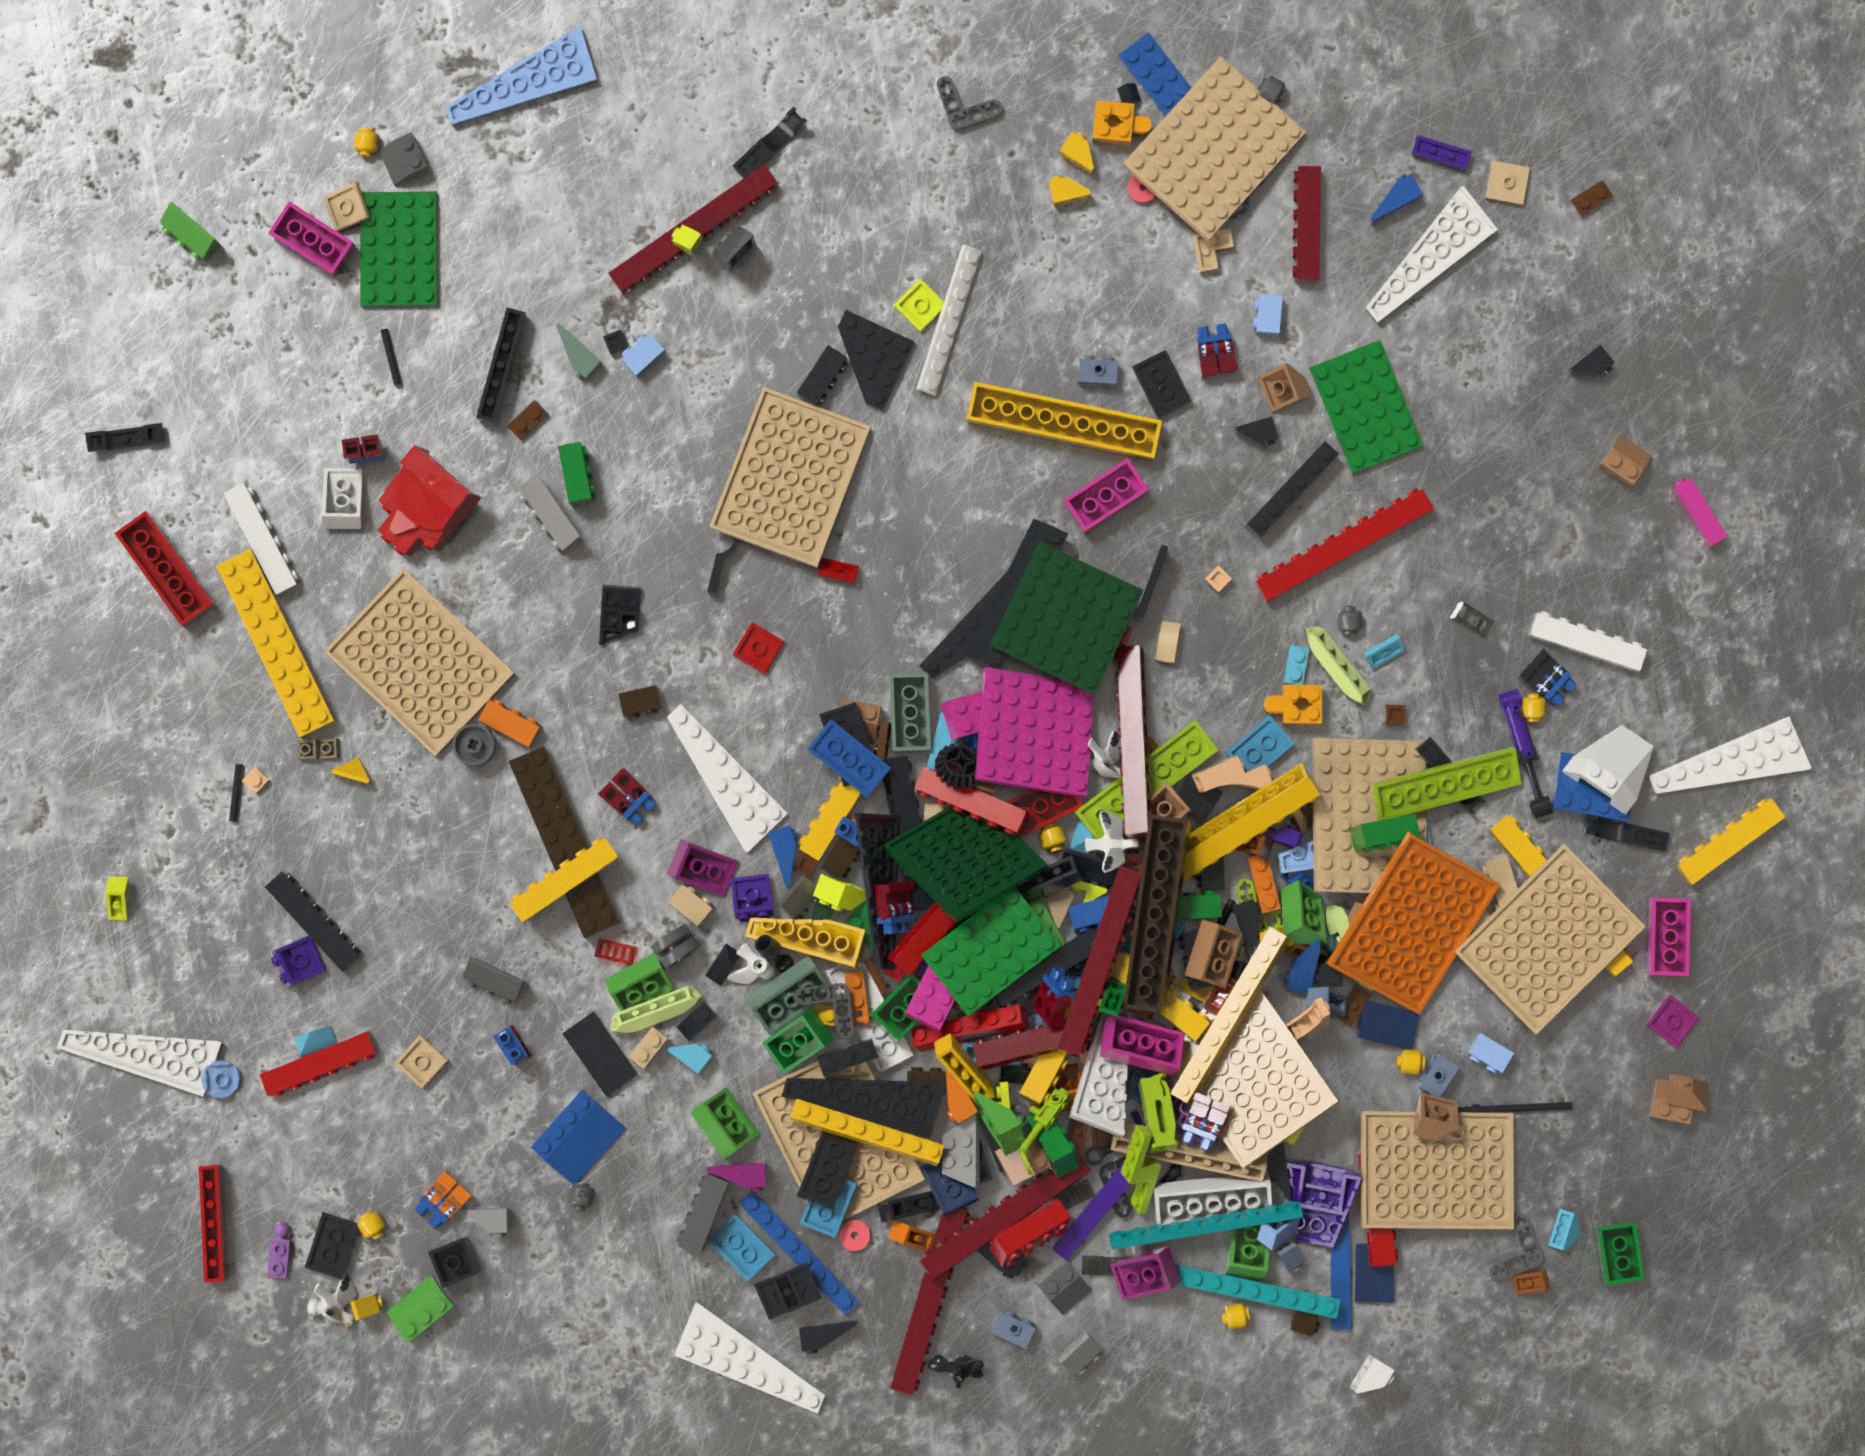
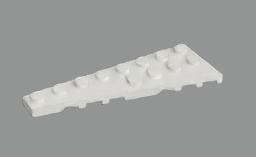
M1464 186L1459 188L1365 308L1376 323L1384 319L1498 230Z
M680 704L667 718L740 844L748 853L788 813Z
M1788 716L1647 777L1654 793L1659 794L1811 769V765Z
M1122 1006L1119 1016L1128 1018V1008H1123ZM1100 1011L1069 1117L1122 1138L1125 1135L1124 1120L1126 1119L1125 1101L1127 1095L1125 1094L1128 1064L1099 1057L1104 1021L1111 1016V1014Z
M63 1030L57 1048L204 1097L205 1090L202 1088L201 1075L209 1063L217 1060L222 1042Z
M695 1303L674 1356L815 1413L819 1412L825 1394L740 1334L700 1303Z

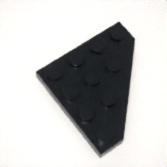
M845 310L838 325V330L866 404L883 411L915 341Z

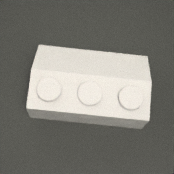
M1369 1354L1350 1388L1356 1393H1362L1383 1388L1386 1384L1390 1385L1395 1377L1393 1374L1394 1369Z

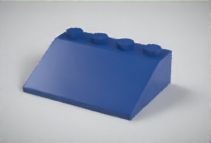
M1561 752L1551 801L1553 809L1582 815L1589 814L1624 823L1629 822L1631 809L1626 815L1610 805L1611 798L1584 779L1581 778L1579 782H1576L1562 772L1575 754Z
M582 1089L530 1148L574 1185L575 1182L578 1183L626 1127Z

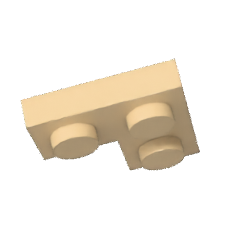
M1231 228L1217 230L1208 241L1199 233L1193 234L1199 273L1218 270L1215 251L1234 248Z

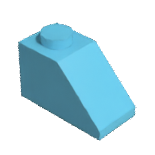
M703 1043L701 1046L699 1044L670 1047L667 1050L697 1074L701 1072L713 1056L710 1054L711 1049Z

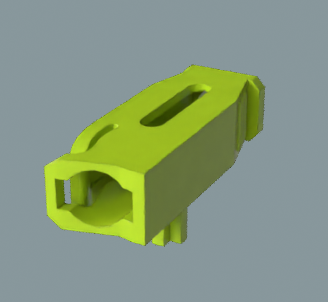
M1160 1073L1150 1078H1141L1139 1081L1146 1129L1152 1136L1150 1140L1152 1143L1150 1147L1151 1152L1173 1150L1179 1145L1178 1141L1175 1140L1176 1123L1169 1087L1165 1081L1166 1073Z

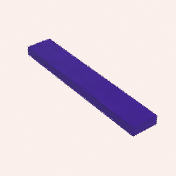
M1124 1162L1070 1225L1066 1233L1052 1247V1250L1064 1260H1068L1130 1186L1121 1174Z

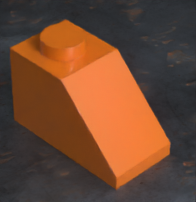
M894 1220L888 1238L910 1247L928 1251L931 1248L935 1234Z

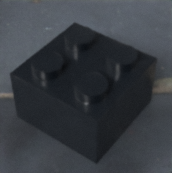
M1190 772L1177 794L1191 809L1186 816L1203 825L1223 791L1215 787L1205 792H1199L1192 777L1193 773Z
M467 1237L428 1252L442 1288L480 1273Z

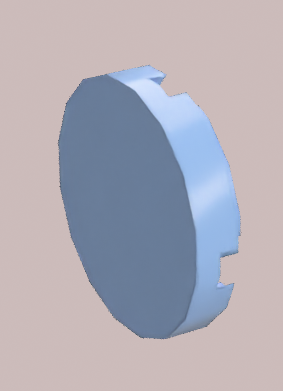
M216 1060L209 1063L201 1075L202 1088L210 1096L219 1099L231 1096L237 1090L240 1082L239 1071L226 1060Z

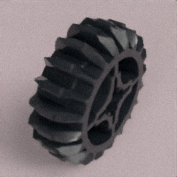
M960 742L956 746L951 743L949 747L945 745L943 750L938 752L934 768L937 772V777L941 778V783L946 782L947 787L951 785L954 790L960 788L963 791L967 788L970 791L972 787L976 788L982 782L975 780L977 751H975L974 746L970 748L967 743L964 746Z

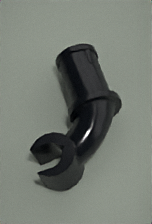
M1172 1163L1169 1171L1159 1182H1174L1179 1176L1181 1177L1182 1165Z

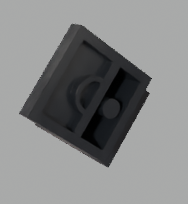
M807 1262L754 1284L769 1320L822 1298Z

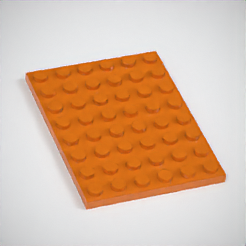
M1407 832L1330 956L1327 964L1420 1015L1455 959L1456 954L1454 951L1468 938L1501 884Z

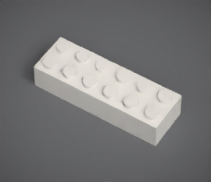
M1268 1172L1265 1173L1263 1182L1237 1176L1156 1183L1153 1190L1156 1223L1161 1225L1170 1224L1174 1221H1188L1192 1218H1206L1214 1214L1224 1215L1232 1211H1247L1250 1208H1265L1272 1205L1271 1182Z

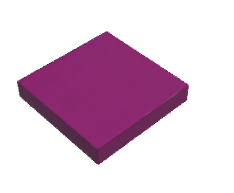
M1668 994L1645 1025L1677 1048L1700 1017L1672 995Z

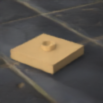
M1492 160L1485 199L1523 206L1530 167Z
M358 182L349 184L324 196L333 226L337 232H341L371 218Z
M419 1035L394 1064L423 1089L449 1060L422 1035Z

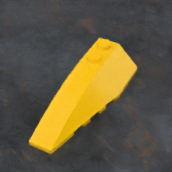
M750 918L745 937L757 940L762 935H769L779 942L782 949L858 970L864 950L866 930L831 920Z

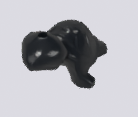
M939 1354L931 1358L928 1363L930 1370L939 1373L949 1372L956 1388L961 1387L960 1384L965 1380L964 1378L970 1376L973 1378L983 1377V1372L981 1371V1368L984 1366L983 1361L969 1355H959L951 1360H947Z

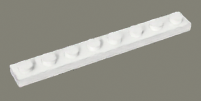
M962 245L916 388L933 396H936L982 252L968 245Z

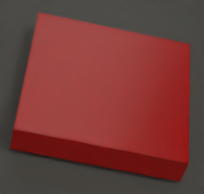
M751 622L732 655L766 674L785 641Z

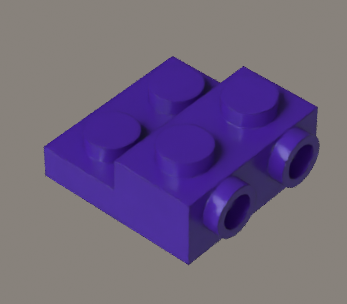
M1288 824L1285 827H1280L1278 833L1276 828L1268 827L1267 831L1258 834L1272 839L1274 843L1292 849L1296 845L1299 846L1304 835L1297 831V827Z
M769 874L731 878L735 919H739L740 922H748L753 917L770 918V915H774Z
M306 936L272 952V964L274 967L279 968L281 972L279 979L287 987L325 971L310 936Z

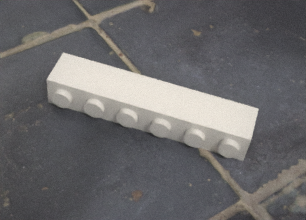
M242 483L223 493L275 594L280 596L299 586L297 583L299 580L295 570L291 571L288 566L291 563L286 553L282 554L279 549L282 545L278 537H273L270 531L273 529L268 519L264 520L262 513H264L262 506L253 499L255 493L252 487H247L245 483Z
M1541 611V614H1535L1529 637L1635 672L1641 670L1647 649L1643 648V644L1634 641L1630 644L1625 642L1623 637L1614 635V638L1606 636L1607 632L1596 629L1594 632L1588 630L1589 627L1584 624L1578 623L1576 626L1570 624V620L1560 617L1558 620L1552 618V614Z

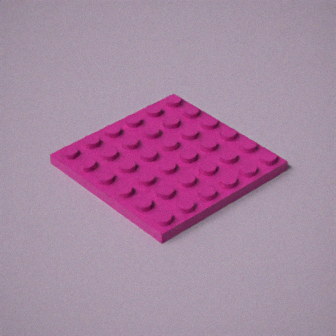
M985 667L983 669L975 780L1085 798L1088 790L1090 761L1088 741L1091 738L1094 695L1061 679Z

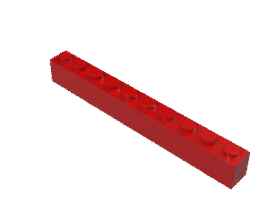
M1416 488L1408 492L1407 498L1403 500L1400 497L1390 503L1391 507L1387 509L1384 507L1374 511L1375 515L1369 519L1367 516L1357 521L1358 525L1353 528L1349 525L1340 530L1342 534L1336 537L1333 534L1325 538L1324 544L1320 546L1315 544L1307 549L1308 553L1304 555L1298 553L1291 557L1290 563L1286 565L1284 562L1274 567L1275 571L1268 574L1266 571L1257 576L1258 580L1255 582V585L1264 601L1267 603L1431 512L1434 507L1424 489L1418 491Z

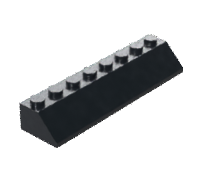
M1032 520L966 654L967 657L989 668L1002 670L1009 655L990 647V644L1039 541L1060 551L1068 533L1039 520Z

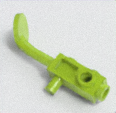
M1063 1088L1055 1089L1041 1109L1034 1105L1029 1109V1112L1035 1115L1034 1121L1036 1125L1019 1148V1153L1028 1175H1032L1027 1161V1153L1032 1142L1043 1128L1048 1131L1054 1125L1056 1119L1065 1110L1070 1101V1094Z

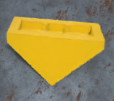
M358 757L332 769V774L371 784V779Z

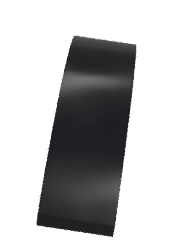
M162 423L85 433L88 452L128 449L165 442Z

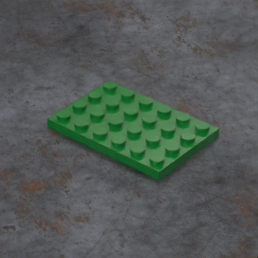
M362 192L371 218L360 222V306H437V192Z
M1381 340L1309 367L1351 474L1423 446Z
M1014 888L986 905L921 954V957L967 1017H969L1061 946L1019 891Z

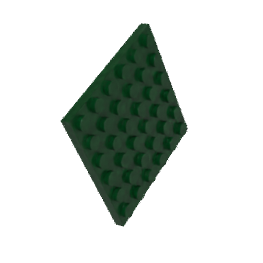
M1039 541L990 647L1095 695L1144 590Z
M953 805L885 843L884 850L957 923L1045 871L1047 863L1016 833L1011 835L1004 832L1005 828L1000 825L997 828L986 824L988 820L983 818L980 821L970 817V812L964 810L963 813L953 810Z

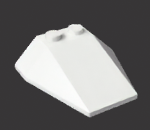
M1621 725L1573 756L1562 772L1576 782H1579L1581 778L1609 796L1611 798L1610 805L1626 815L1637 801L1654 746Z

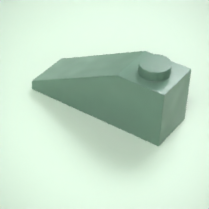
M558 323L556 327L570 363L574 368L572 372L579 379L584 377L587 380L599 368L602 362Z

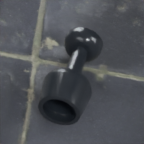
M762 935L756 940L755 949L760 957L766 960L774 959L775 968L778 972L783 973L793 966L791 956L779 954L781 947L777 940L769 935Z

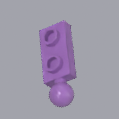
M281 1221L274 1226L277 1238L272 1237L270 1239L267 1277L286 1279L291 1239H285V1236L289 1233V1225Z

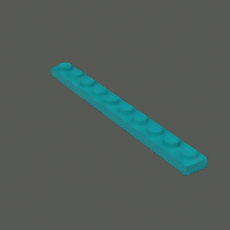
M1291 1201L1283 1205H1269L1265 1208H1250L1247 1211L1241 1212L1232 1211L1224 1215L1214 1214L1206 1218H1192L1188 1221H1174L1164 1225L1155 1224L1147 1228L1137 1227L1129 1231H1115L1109 1234L1111 1250L1303 1218L1300 1202Z
M1176 1265L1181 1279V1283L1178 1284L1180 1286L1336 1319L1338 1316L1341 1299Z

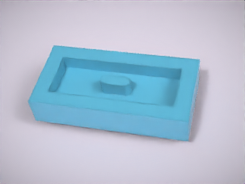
M1395 634L1365 651L1364 655L1371 669H1374L1403 653L1405 649L1400 637Z
M1290 645L1283 683L1303 685L1309 648Z

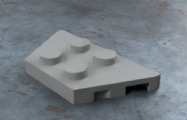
M974 1114L942 1136V1145H944L942 1151V1174L978 1189L980 1116Z

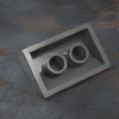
M475 957L469 958L462 977L466 979V984L474 988L479 985L484 988L483 992L492 996L496 993L501 996L500 1000L509 1004L512 1001L517 1002L526 982Z

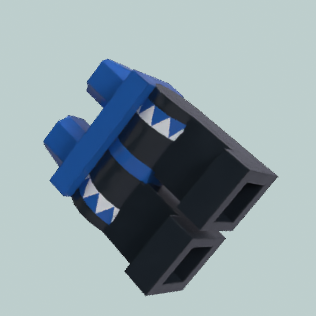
M1544 648L1517 677L1534 692L1539 693L1541 697L1545 698L1546 702L1550 701L1557 706L1565 699L1558 692V689L1562 686L1570 693L1577 685L1570 677L1572 674L1553 659Z

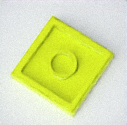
M920 278L894 304V307L921 333L941 313L944 301Z

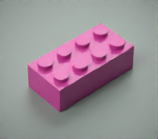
M290 201L268 232L272 238L333 277H336L356 246L351 240Z
M1127 458L1065 498L1063 503L1085 534L1148 493L1149 489Z
M982 691L940 704L951 741L979 733Z
M1649 898L1647 975L1689 976L1691 899Z
M929 966L905 1012V1016L940 1033L955 1000Z
M1111 1015L1104 1021L1099 1057L1173 1075L1180 1069L1185 1033L1119 1015Z

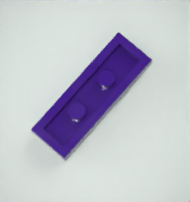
M1420 135L1416 136L1411 152L1412 155L1464 171L1467 169L1472 151Z

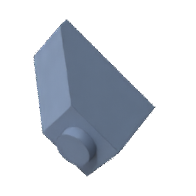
M1293 1241L1275 1250L1287 1271L1292 1270L1295 1272L1303 1267L1301 1263L1305 1262Z

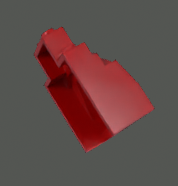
M416 445L401 460L402 469L378 500L382 504L381 508L390 515L377 531L382 534L381 538L388 544L392 543L395 546L394 550L402 556H412L421 543L429 550L439 551L482 498L480 495L472 493L431 457L428 449Z

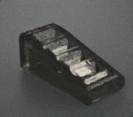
M1459 602L1450 617L1486 638L1495 621L1465 602ZM1472 613L1471 618H1470L1469 621L1467 622L1466 620H1467L1469 614ZM1479 617L1478 622L1474 626L1473 623L1475 622L1476 618ZM1483 621H1486V624L1484 625L1481 631L1479 628L1482 625Z

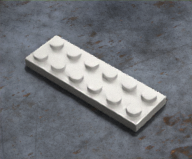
M862 958L858 970L842 965H836L826 970L825 972L832 984H845L844 973L864 972L869 1015L884 1001ZM839 986V990H836V993L840 995L841 1002L846 1003V999L842 1000L841 997L845 991ZM862 1010L855 1011V1017L863 1016ZM870 1017V1025L856 1024L855 1028L862 1041L869 1038L873 1040L878 1058L873 1059V1062L879 1073L913 1056L904 1036L895 1043Z

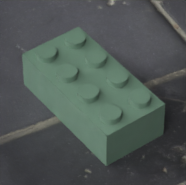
M928 673L889 674L892 751H931Z
M807 956L746 997L745 1000L769 1036H771L816 1005L797 1004L793 999V993L796 989L828 985V983L811 958ZM822 988L816 992L818 999L822 1000L826 997V991ZM810 989L811 993L803 994V991H801L798 999H802V1002H804V998L812 997L813 989Z

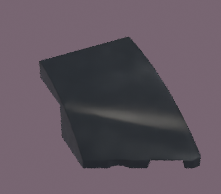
M602 585L599 645H603L612 639L623 637L625 634L638 631L641 587Z

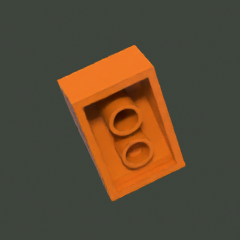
M946 1069L948 1107L950 1109L947 1113L952 1122L956 1120L957 1123H960L977 1113L978 1110L968 1093Z

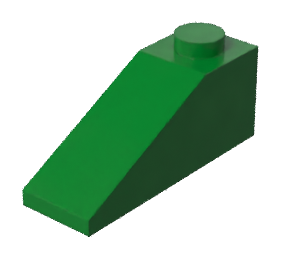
M1110 979L1099 1011L1114 1016L1120 1014L1124 1002L1125 983Z

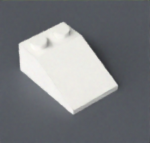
M324 468L322 498L323 529H361L363 469Z

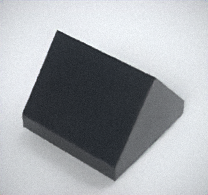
M1126 83L1117 88L1121 103L1133 104L1141 101L1135 83Z

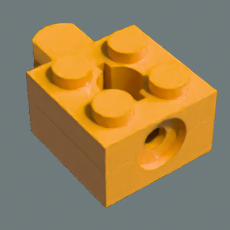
M1096 100L1092 142L1130 146L1132 134L1146 135L1149 133L1151 120L1147 116L1133 115L1134 104Z
M1283 685L1282 695H1270L1264 700V709L1270 714H1282V725H1321L1322 685Z

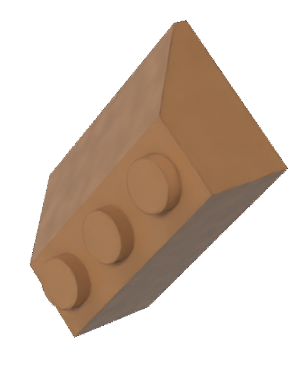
M1202 920L1185 976L1226 989L1243 933Z

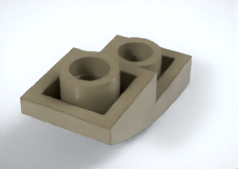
M339 739L297 740L298 760L340 758Z

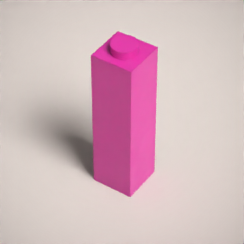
M1682 478L1674 483L1676 487L1672 489L1673 493L1707 547L1709 548L1726 538L1727 534L1691 478L1688 480Z

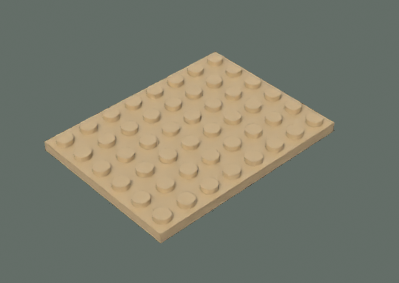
M1221 56L1122 164L1124 168L1207 241L1306 133L1303 128L1277 105L1260 97V91Z
M763 387L709 528L817 568L871 426Z
M404 568L324 650L336 664L435 757L453 739L456 732L466 725L514 675V672Z
M1312 739L1313 779L1320 793L1317 799L1313 801L1314 892L1370 894L1399 846L1379 850L1378 846V849L1366 853H1361V850L1354 851L1350 828L1378 821L1372 783L1426 769V762L1415 750L1423 741ZM1426 810L1408 814H1416L1420 833L1419 838L1427 842Z
M1563 844L1454 953L1536 1035L1646 926Z
M1232 990L1201 1011L1209 1017L1207 1021L1210 1025L1196 1042L1184 1034L1180 1069L1177 1071L1180 1077ZM1262 990L1259 991L1199 1092L1232 1107L1233 1110L1223 1129L1221 1138L1243 1169L1339 1103Z
M817 1060L752 1092L799 1188L822 1130L789 1120L795 1100L781 1097L786 1078L875 1080L867 1062L823 1076ZM859 1142L845 1178L857 1184L843 1220L925 1180L915 1159Z
M1361 1111V1176H1363L1361 1180V1228L1514 1229L1513 1113L1458 1112V1130L1435 1139H1429L1414 1135L1416 1112Z

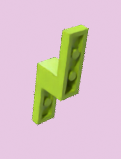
M1136 1125L1121 1169V1174L1128 1183L1136 1184L1130 1203L1139 1214H1146L1161 1169L1156 1159L1145 1157L1152 1136L1143 1125Z

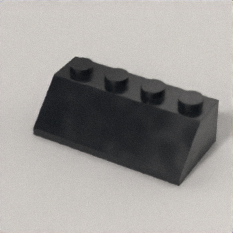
M1069 848L1064 849L1062 859L1072 855L1078 861L1085 879L1082 882L1091 884V881L1097 882L1099 887L1108 890L1110 886L1113 887L1119 867L1104 873L1102 870L1103 858ZM1123 864L1121 865V866H1123V867H1126V868H1129V869H1132V870H1135V871H1138V872H1139V870H1140V869L1133 868V867H1130V866H1127V865H1123Z

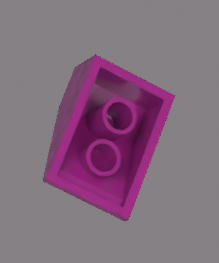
M680 839L667 875L725 897L738 861Z
M766 1162L706 1167L707 1172L745 1188H751V1191H763V1187L767 1186Z
M1169 1246L1152 1249L1137 1256L1128 1257L1110 1264L1122 1300L1172 1290L1181 1283Z

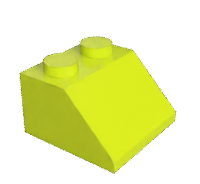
M823 874L820 875L813 896L820 899V903L827 906L832 904L831 908L841 912L843 909L851 911L866 900L864 889Z

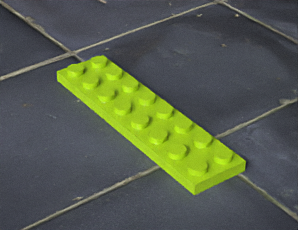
M1196 720L1149 755L1151 796L1165 782L1173 786L1218 751ZM1119 777L1074 812L1094 839L1103 838L1105 834L1100 821L1101 811L1115 814L1125 821V816L1121 810L1124 795L1121 794L1120 789L1121 784H1123V777Z
M1512 746L1375 782L1371 785L1377 820L1380 821L1514 787L1522 783L1516 748Z

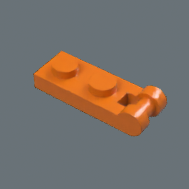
M864 972L844 973L845 984L849 987L853 1026L855 1027L856 1024L870 1025ZM862 1010L863 1016L855 1017V1011Z

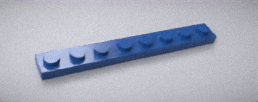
M751 1191L739 1202L746 1212L798 1266L807 1262L816 1285L844 1315L859 1303L853 1294L755 1191Z

